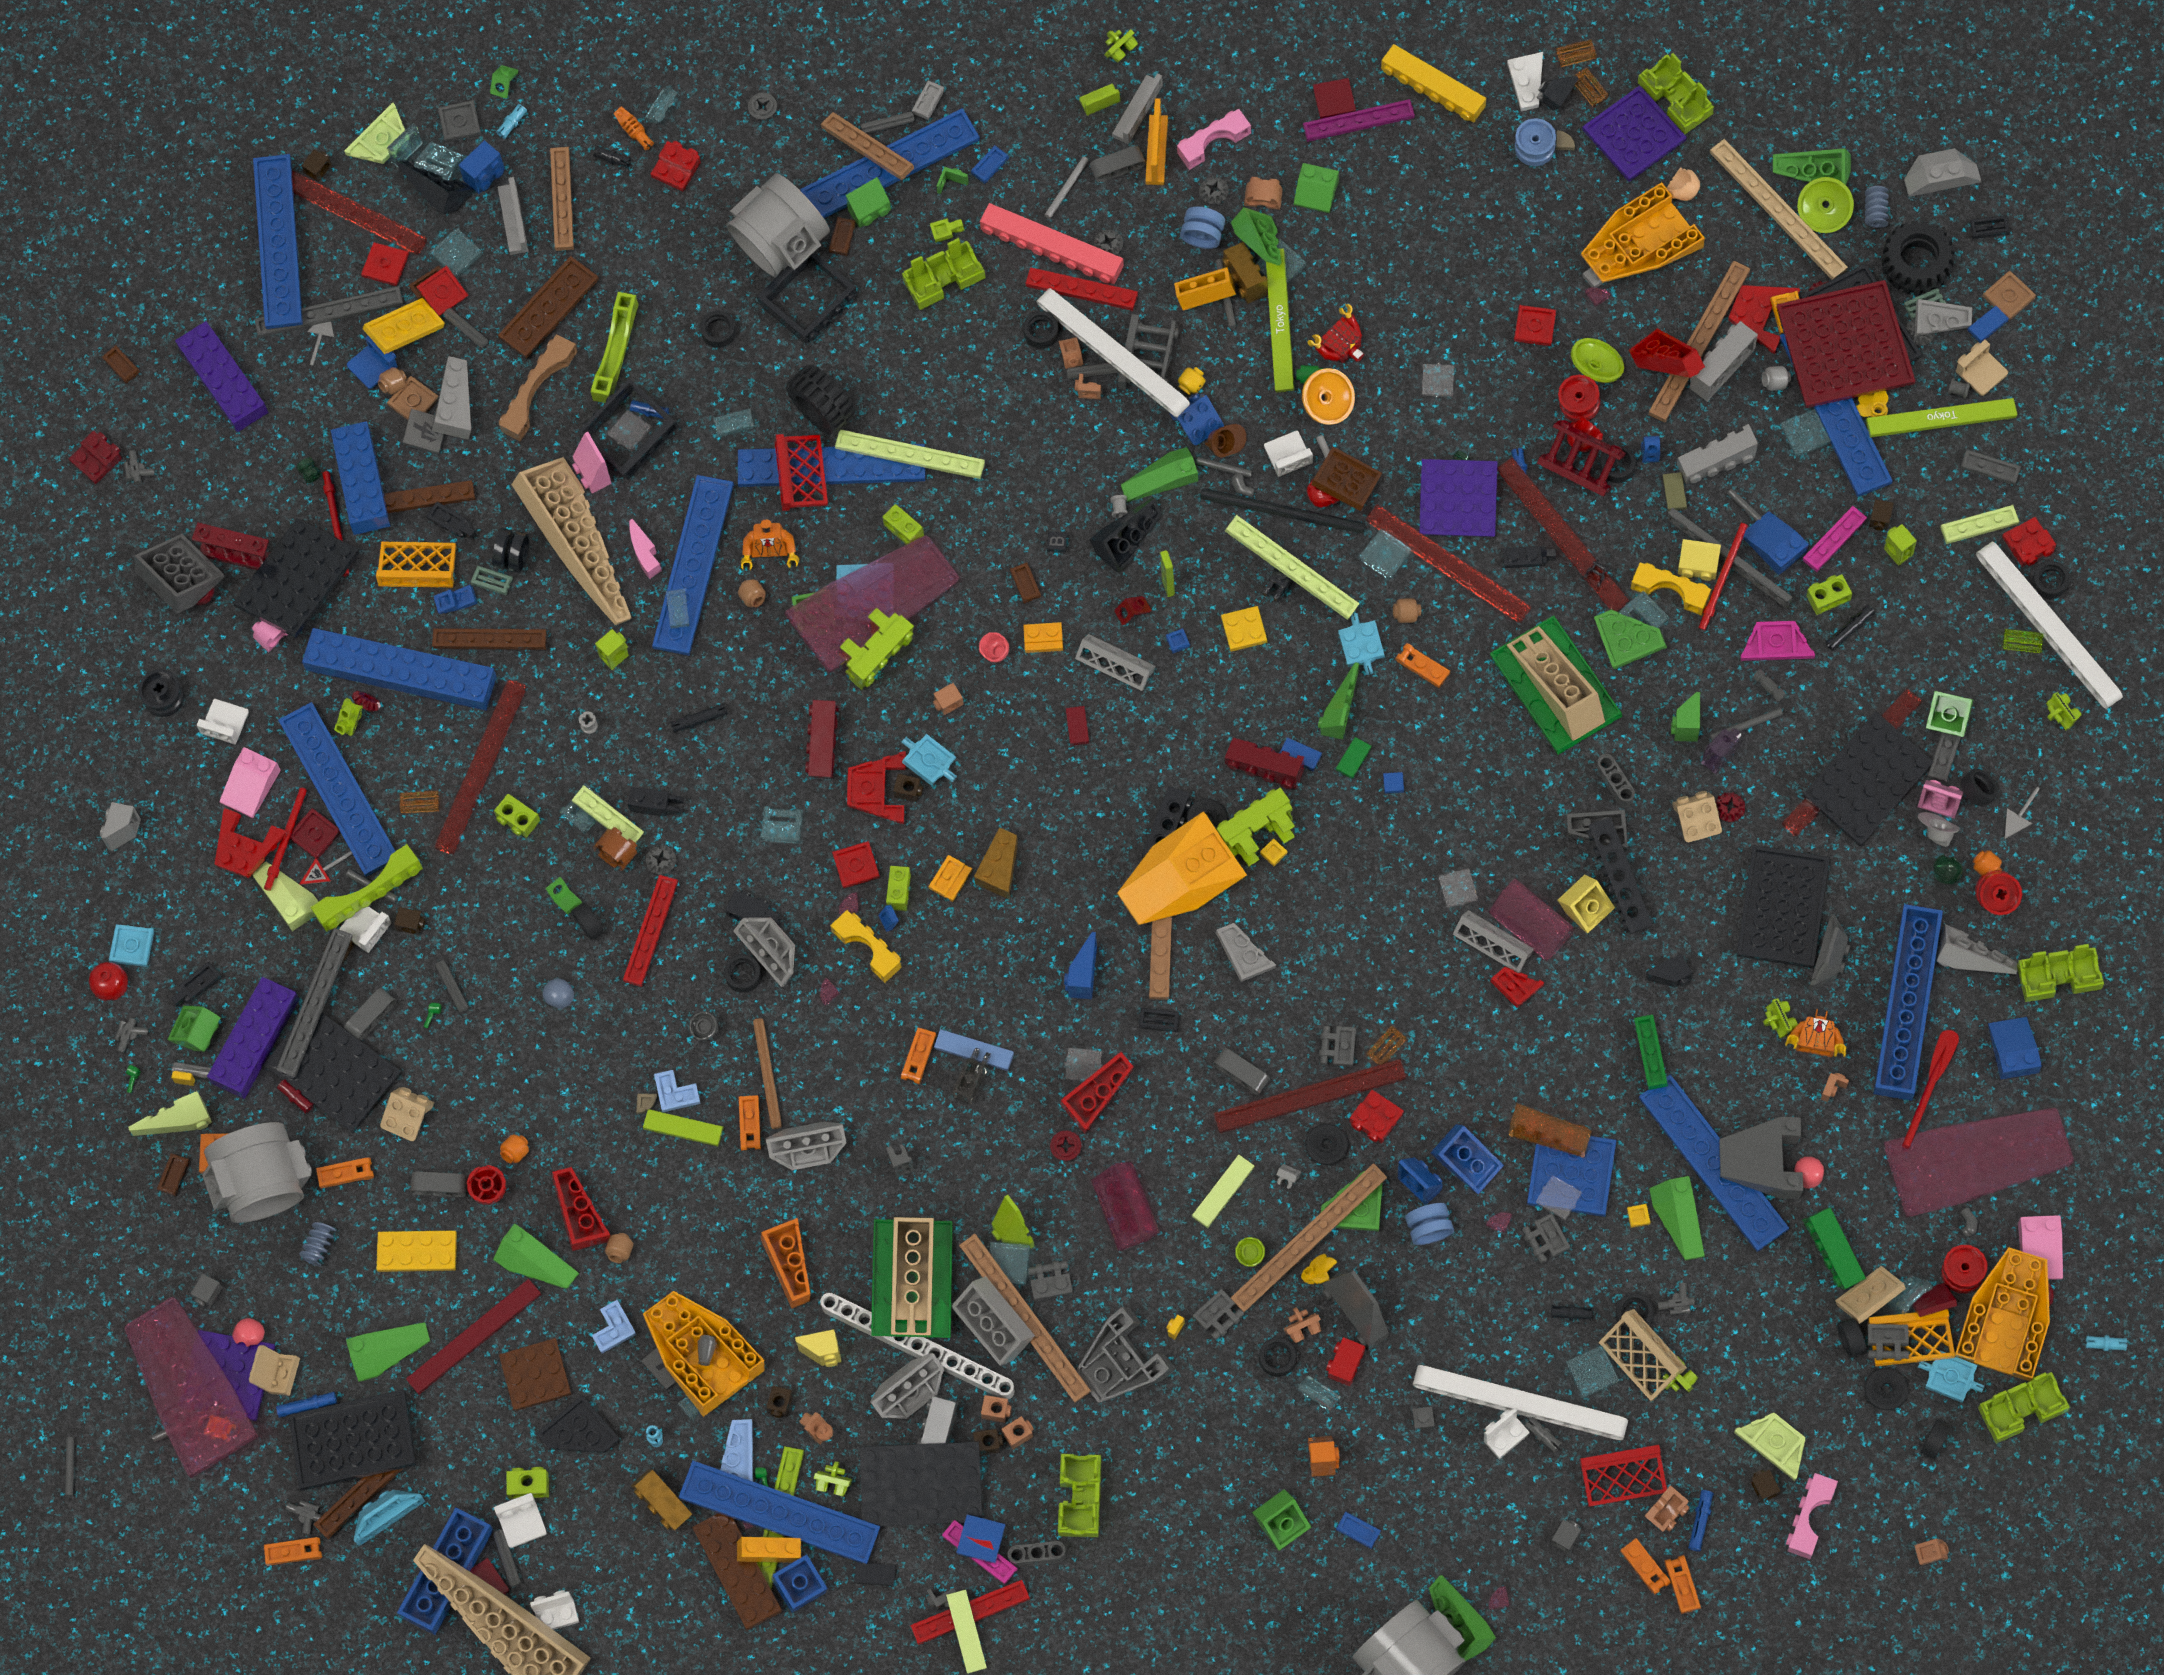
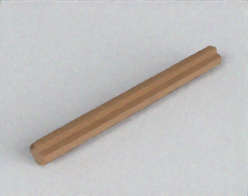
M762 1018L753 1020L770 1123L772 1129H779L782 1127L767 1037L764 1021Z

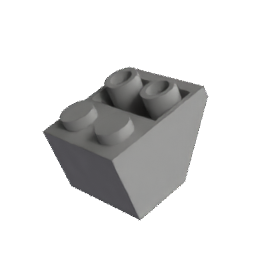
M112 802L110 808L106 810L105 818L107 820L105 826L103 825L100 831L102 840L108 850L111 851L135 838L141 821L133 806Z

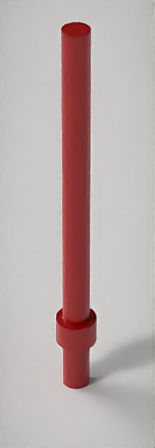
M324 471L322 473L325 484L323 489L324 494L327 495L334 536L343 541L334 496L335 486L332 484L330 471ZM349 569L346 570L343 576L349 575Z
M1740 523L1708 605L1703 609L1702 614L1704 615L1698 627L1701 630H1706L1710 618L1715 613V605L1747 529V524Z
M305 788L299 789L285 828L288 835L285 839H281L272 866L267 871L268 877L264 885V889L267 891H271L275 878H278L282 858L307 792Z

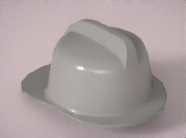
M1928 812L1918 814V819L1927 826L1928 838L1939 845L1948 846L1954 833L1960 830L1958 826L1939 815Z

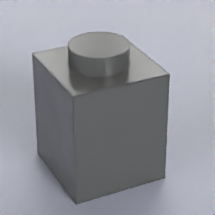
M202 1274L191 1295L194 1298V1302L199 1306L204 1307L207 1305L211 1308L223 1287L218 1281Z
M1563 1519L1552 1538L1551 1545L1569 1554L1580 1535L1581 1529L1578 1528L1579 1525L1574 1521L1568 1520L1567 1522Z

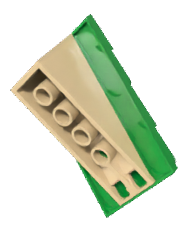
M1554 615L1490 653L1495 665L1558 755L1622 717L1621 711Z
M894 1217V1220L874 1219L871 1336L951 1337L952 1221H934V1218Z

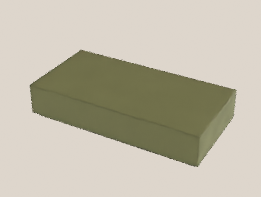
M1682 472L1663 474L1667 511H1670L1672 507L1675 510L1687 509Z

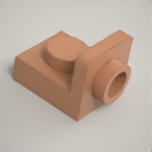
M1077 337L1059 341L1065 368L1082 366L1083 360Z
M1079 374V380H1075V391H1078V398L1101 399V385L1093 382L1084 384V376Z
M1830 1073L1821 1100L1828 1102L1830 1096H1835L1838 1086L1846 1089L1849 1080L1845 1079L1846 1077L1842 1074Z
M1936 1538L1914 1545L1920 1565L1948 1559V1546L1941 1539Z

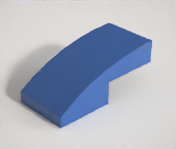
M471 585L456 591L450 589L434 596L439 614L478 604Z

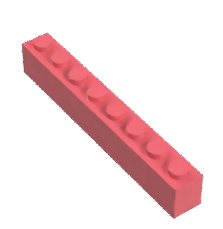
M990 203L980 220V227L984 233L996 235L1005 242H1013L1019 248L1032 250L1036 255L1049 257L1053 262H1061L1070 269H1078L1087 276H1095L1104 283L1115 284L1124 266L1123 258Z

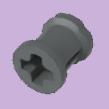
M1952 378L1948 394H1956L1966 399L1970 383L1955 381V378Z

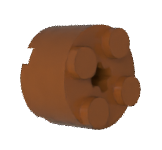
M613 827L604 832L593 846V850L598 849L600 852L598 856L613 868H616V866L621 867L619 870L623 871L637 854L635 849L637 844L631 839H625L621 836L622 832Z

